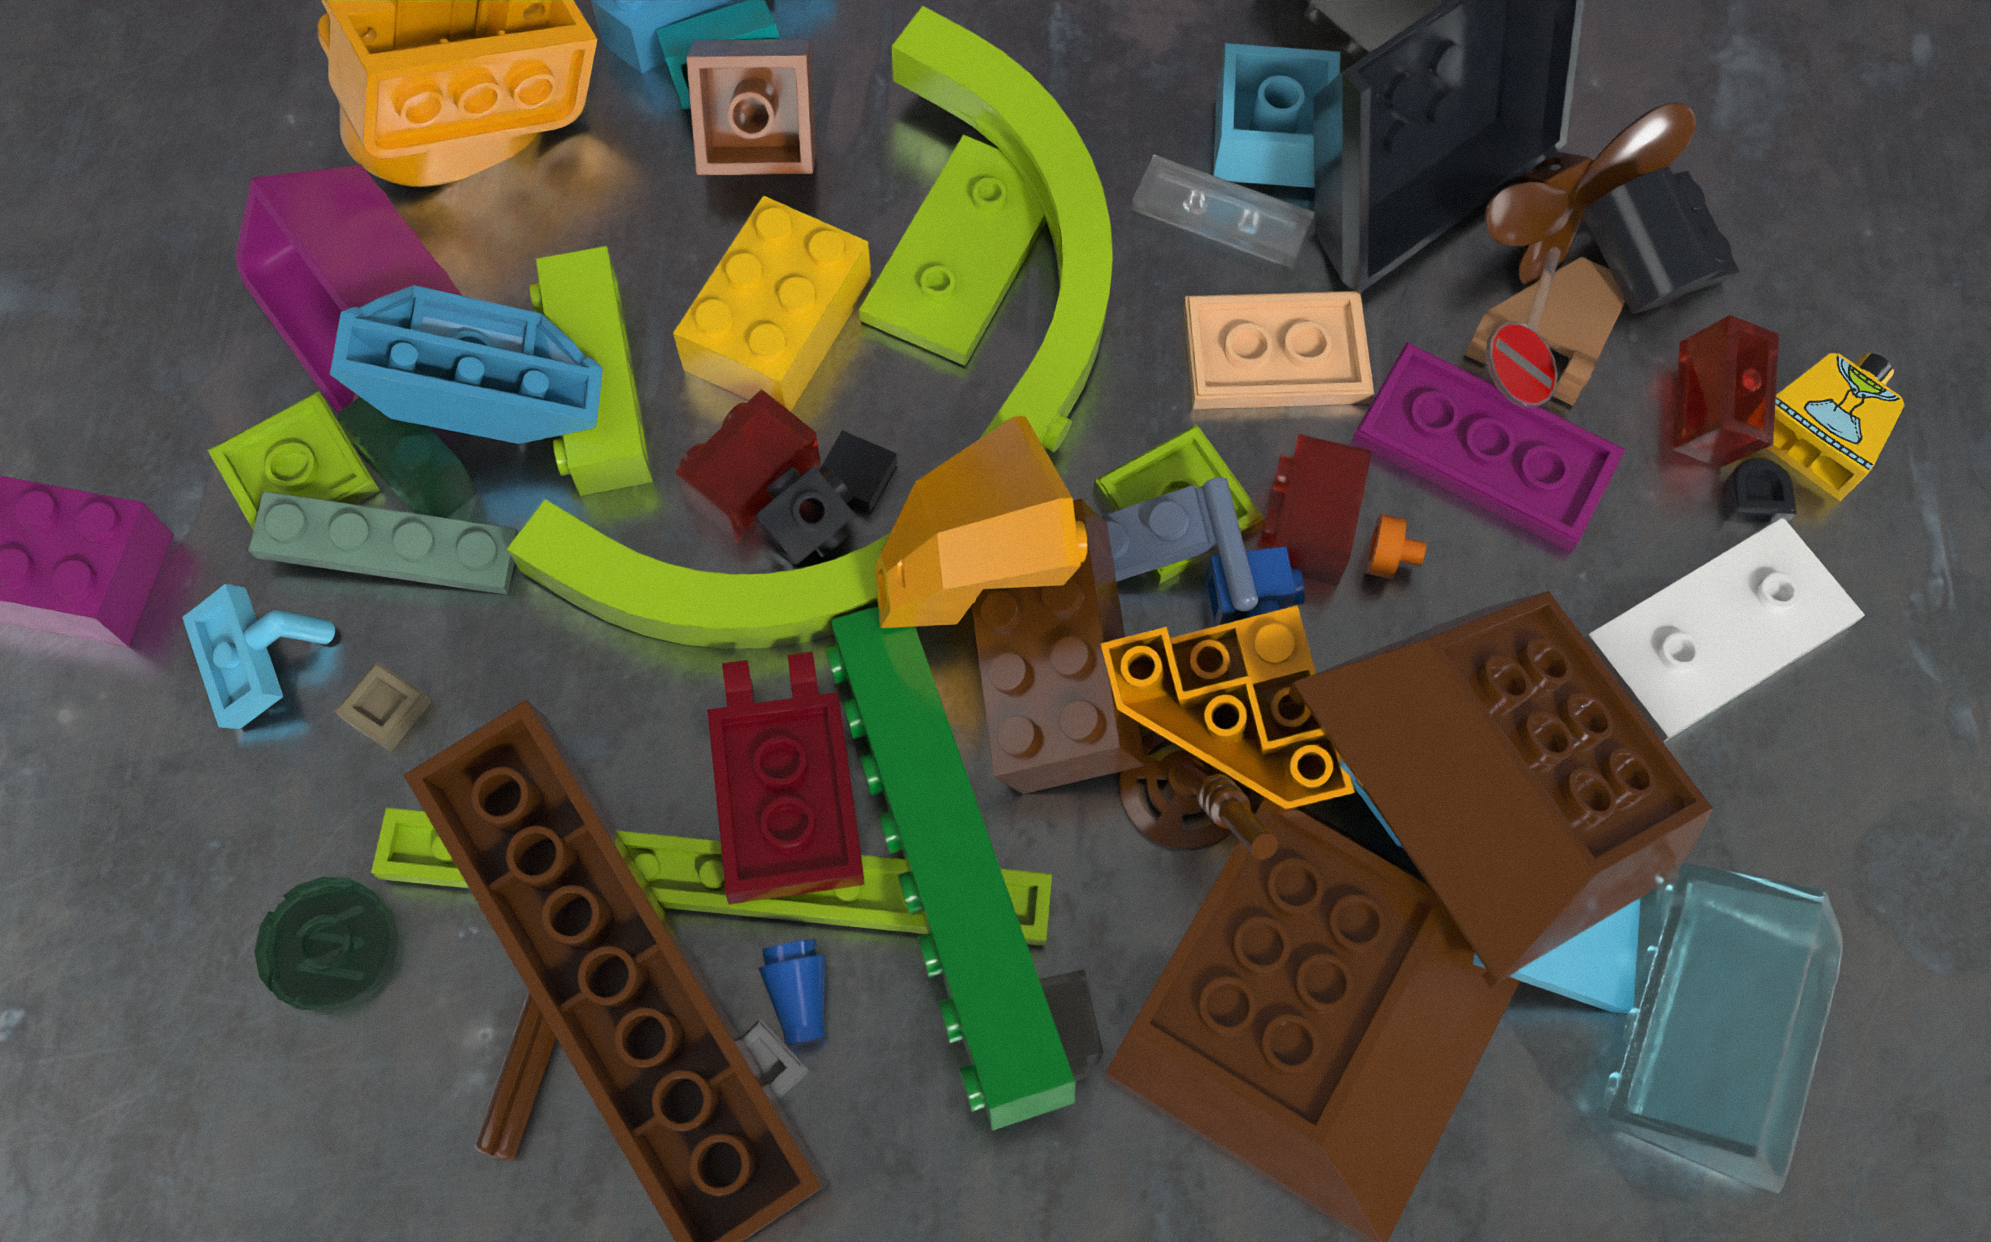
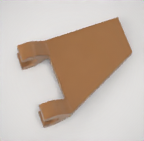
M1580 257L1487 310L1464 355L1486 365L1492 354L1494 338L1499 330L1509 324L1523 325L1534 331L1547 348L1569 358L1551 396L1573 406L1582 388L1587 384L1626 300L1610 269Z

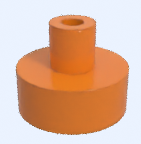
M1379 514L1370 541L1366 574L1392 580L1399 562L1421 567L1426 552V542L1405 538L1407 525L1405 518Z

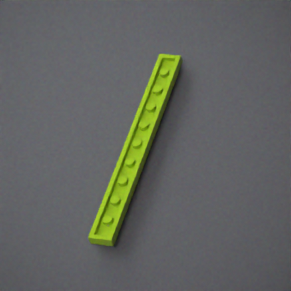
M396 808L385 809L371 870L374 876L381 880L469 888L424 811ZM615 830L662 908L928 934L922 912L909 915L902 896L897 875L908 872L904 859L861 855L865 885L728 904L725 891L721 841ZM1001 869L1026 943L1045 946L1052 874Z

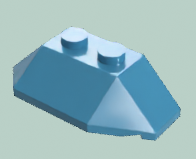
M413 285L377 298L360 308L355 306L341 311L330 375L390 419L522 444L593 429L597 423L603 368L591 357L586 358L574 342L541 313Z

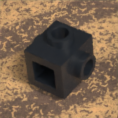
M792 466L765 489L772 499L751 516L791 564H798L814 550L821 557H824L850 535L844 524L854 517L855 514L846 504L853 498L851 492L833 471L828 469L821 474L813 466L800 474ZM803 501L810 502L815 508V517L810 523L805 522L799 513V508Z

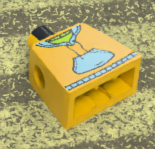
M1829 353L1774 396L1744 433L1834 498L1841 501L1872 470L1905 404L1900 395L1885 386L1894 374L1893 367L1887 359L1878 354L1866 353L1854 364L1839 353Z

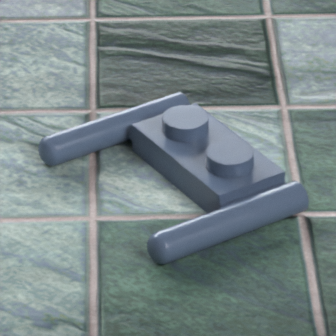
M1213 478L1206 481L1202 487L1196 488L1192 485L1100 516L1108 527L1116 581L1213 551L1214 546H1218L1233 607L1238 611H1249L1257 605L1258 597L1226 478Z

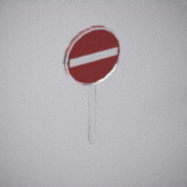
M1557 247L1549 250L1527 323L1509 321L1495 328L1487 340L1485 357L1492 380L1497 389L1509 401L1524 408H1536L1551 399L1556 390L1558 373L1555 359L1547 342L1537 332V328L1561 254L1560 249Z

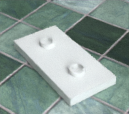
M1783 517L1589 633L1585 640L1664 743L1849 628L1865 616V614Z

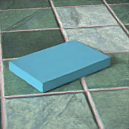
M1641 898L1509 977L1612 1013H1633ZM1474 952L1473 965L1485 968Z

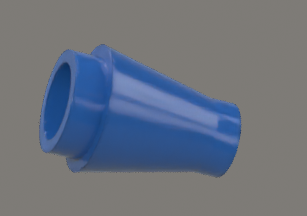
M816 939L795 941L762 949L765 966L758 969L783 1030L785 1045L826 1037L824 1027L826 955H819Z

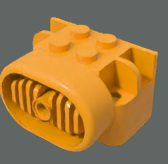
M321 0L327 13L320 17L317 35L319 43L329 59L328 79L330 87L340 103L339 131L341 140L349 155L359 165H362L365 170L383 180L412 187L437 186L459 181L514 156L523 150L539 132L565 127L576 120L583 111L587 98L597 37L574 0Z

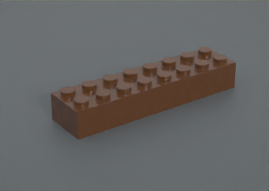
M526 699L403 775L675 1242H743L829 1184L544 714Z

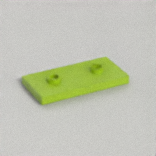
M962 136L860 307V321L966 366L1047 221L1031 187L1015 165L1000 149L968 136Z

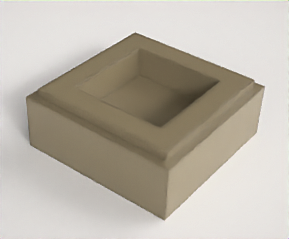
M376 661L334 712L343 721L392 752L433 701L425 692Z

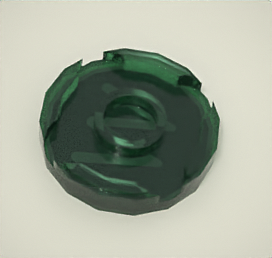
M320 877L298 884L282 896L285 900L278 904L274 912L269 910L262 921L254 951L259 977L269 991L273 992L280 1001L304 1013L333 1015L359 1006L381 988L395 965L399 934L393 912L375 891L350 878Z

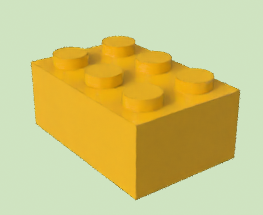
M763 196L673 332L683 370L787 418L872 281L868 241Z

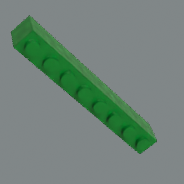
M878 606L831 619L836 644L825 647L827 660L835 685L847 682L852 695L851 699L842 701L851 736L853 739L865 736L870 754L860 757L870 795L883 792L889 812L878 815L889 854L902 851L908 872L898 874L897 877L908 914L911 915L921 911L928 934L918 936L917 940L929 978L942 974L949 998L938 1001V1007L950 1044L963 1040L971 1065L959 1068V1072L971 1111L974 1112L985 1108L993 1131L1074 1104L1075 1080L916 627L880 628Z

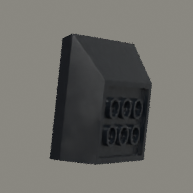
M1447 0L1342 71L1313 97L1315 233L1343 283L1360 294L1490 200L1497 191L1509 186L1566 145L1585 0Z

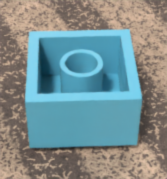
M1225 43L1216 94L1213 180L1315 188L1313 97L1340 74V52Z

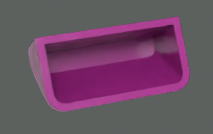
M362 165L251 178L236 249L237 267L242 282L337 414L346 421L375 416L381 411L330 375L341 311L355 306L360 308L377 298L413 285L463 295L450 280L445 269L440 267L419 240L414 229L409 227L389 201L386 193L378 187Z

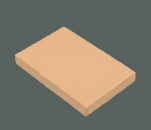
M1356 291L1185 296L1183 312L1193 409L1371 403L1374 389L1361 293L1359 294Z

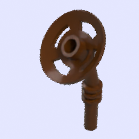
M1154 731L1141 738L1146 766L1121 771L1119 781L1120 798L1124 811L1131 823L1141 834L1160 846L1174 850L1191 851L1210 847L1233 833L1255 858L1264 860L1273 856L1277 850L1278 841L1250 810V788L1235 779L1232 781L1223 772L1204 762L1212 771V773L1209 772L1201 763L1203 760L1186 750L1172 752L1159 762L1147 754L1158 745L1169 740ZM1137 779H1146L1149 798L1158 811L1162 813L1158 820L1146 810L1141 802L1137 789ZM1157 779L1166 780L1164 788L1168 799L1171 801L1170 803L1161 795ZM1203 810L1214 822L1201 829L1181 830L1183 815L1197 814Z

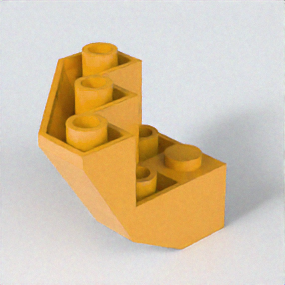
M1026 416L1010 418L915 481L874 565L880 628L958 624L972 603H975L976 598L983 589L1064 585L1081 566V563L1085 561L1087 554L1085 525L1082 521H1075L1073 498Z
M1298 605L1172 638L1169 636L1167 627L1101 643L1117 710L1285 810L1354 793L1350 775L1339 767V753L1304 702L1295 704L1288 694L1293 682L1316 674Z

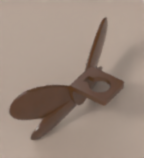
M1674 102L1660 105L1648 111L1623 129L1601 151L1595 160H1591L1587 156L1556 151L1515 181V183L1520 184L1504 187L1493 195L1486 207L1485 213L1488 234L1493 241L1502 245H1526L1518 267L1520 280L1526 287L1556 272L1563 264L1573 244L1580 222H1586L1581 212L1583 209L1619 186L1644 174L1669 166L1683 152L1693 137L1696 127L1695 115L1689 106L1684 103ZM1560 165L1561 167L1557 170L1548 169L1545 171L1534 172L1535 170L1546 166Z

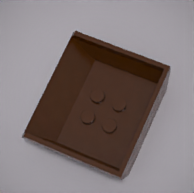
M1549 591L1485 607L1295 681L1288 692L1295 704L1303 701L1485 966L1487 971L1481 976L1489 988L1679 875L1713 810L1712 806Z
M1264 798L1255 815L1276 837L1278 841L1276 852L1270 858L1260 860L1255 858L1240 841L1238 842L1127 1032L1104 1077L1366 1241L1388 1242L1520 981L1507 977L1489 988L1481 976L1487 969L1473 965L1474 950L1422 875L1303 806L1285 810Z

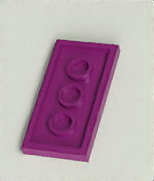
M1408 342L1404 345L1351 440V443L1570 553L1579 543L1626 450L1533 403L1525 402L1515 397L1512 393Z

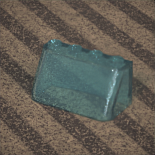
M1682 862L1676 885H1667L1662 896L1660 918L1664 924L1658 946L1651 945L1644 957L1642 981L1646 988L1640 1008L1633 1007L1627 1015L1624 1025L1623 1042L1625 1048L1628 1049L1621 1073L1613 1072L1607 1082L1604 1108L1606 1113H1609L1607 1118L1615 1129L1748 1186L1778 1194L1782 1190L1789 1173L1840 972L1843 953L1842 932L1826 889Z

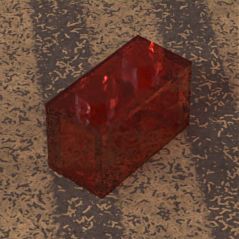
M1729 315L1680 341L1672 439L1673 451L1718 467H1723L1773 445L1779 333Z
M761 389L747 403L741 402L734 406L726 415L722 427L705 444L699 443L694 445L684 455L679 469L675 471L683 499L734 542L738 543L757 524L751 516L772 499L765 489L792 466L802 474L820 461L817 435L812 428Z
M1299 434L1292 455L1280 454L1271 490L1282 492L1278 510L1273 508L1267 509L1259 544L1270 546V548L1286 546L1291 568H1299L1303 578L1338 586L1350 561L1372 451Z

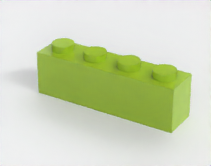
M603 246L536 258L539 283L529 285L534 312L543 314L574 342L586 358L591 357L603 368L595 427L593 429L564 434L563 438L553 440L555 458L561 476L571 474L580 496L653 482L618 278L608 247Z

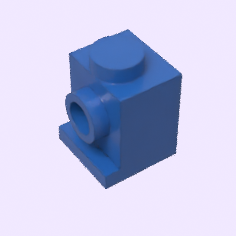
M1286 546L1246 551L1258 597L1257 605L1249 611H1238L1233 607L1220 554L1211 555L1204 578V585L1213 627L1304 604L1305 588L1302 573L1299 568H1291Z

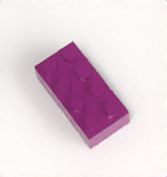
M0 476V623L129 647L174 534L144 502Z

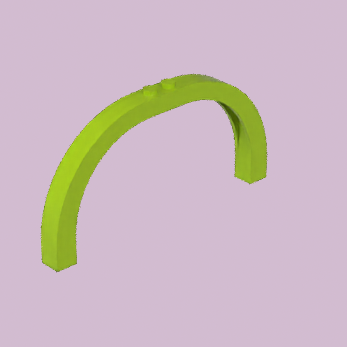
M922 6L892 45L893 81L974 127L995 144L1015 165L1031 187L1044 212L1053 237L1058 262L1059 296L1054 316L1044 341L1030 366L980 438L1012 417L1026 416L1044 449L1046 450L1047 448L1055 452L1065 439L1072 424V420L1067 417L1083 391L1096 359L1110 295L1113 252L1111 222L1104 190L1092 157L1078 131L1047 90L1027 70L1002 50L964 27ZM544 499L508 546L507 551L520 572L572 604L606 622L644 636L683 645L721 649L769 648L809 642L834 635L831 619L878 606L874 565L889 534L837 559L801 569L765 574L707 572L668 564L638 553L605 536Z

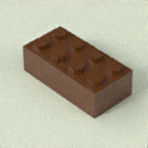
M1082 498L1074 500L1073 505L1075 521H1082L1085 525L1087 554L1085 561L1081 563V566L1064 585L983 589L976 598L975 603H972L993 777L1023 794L1146 766L1139 723L1117 710L1101 643L1125 637L1108 526Z

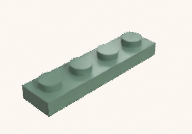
M263 491L248 551L257 559L508 595L515 562L507 548L518 535V531L516 528Z

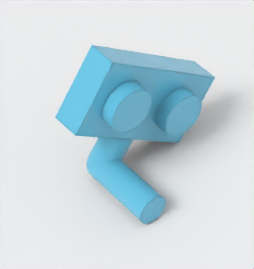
M224 584L182 617L218 727L238 730L284 697L267 650L271 643L279 637L328 644L335 634V626L331 620L282 610H272L257 621L246 588L230 584Z

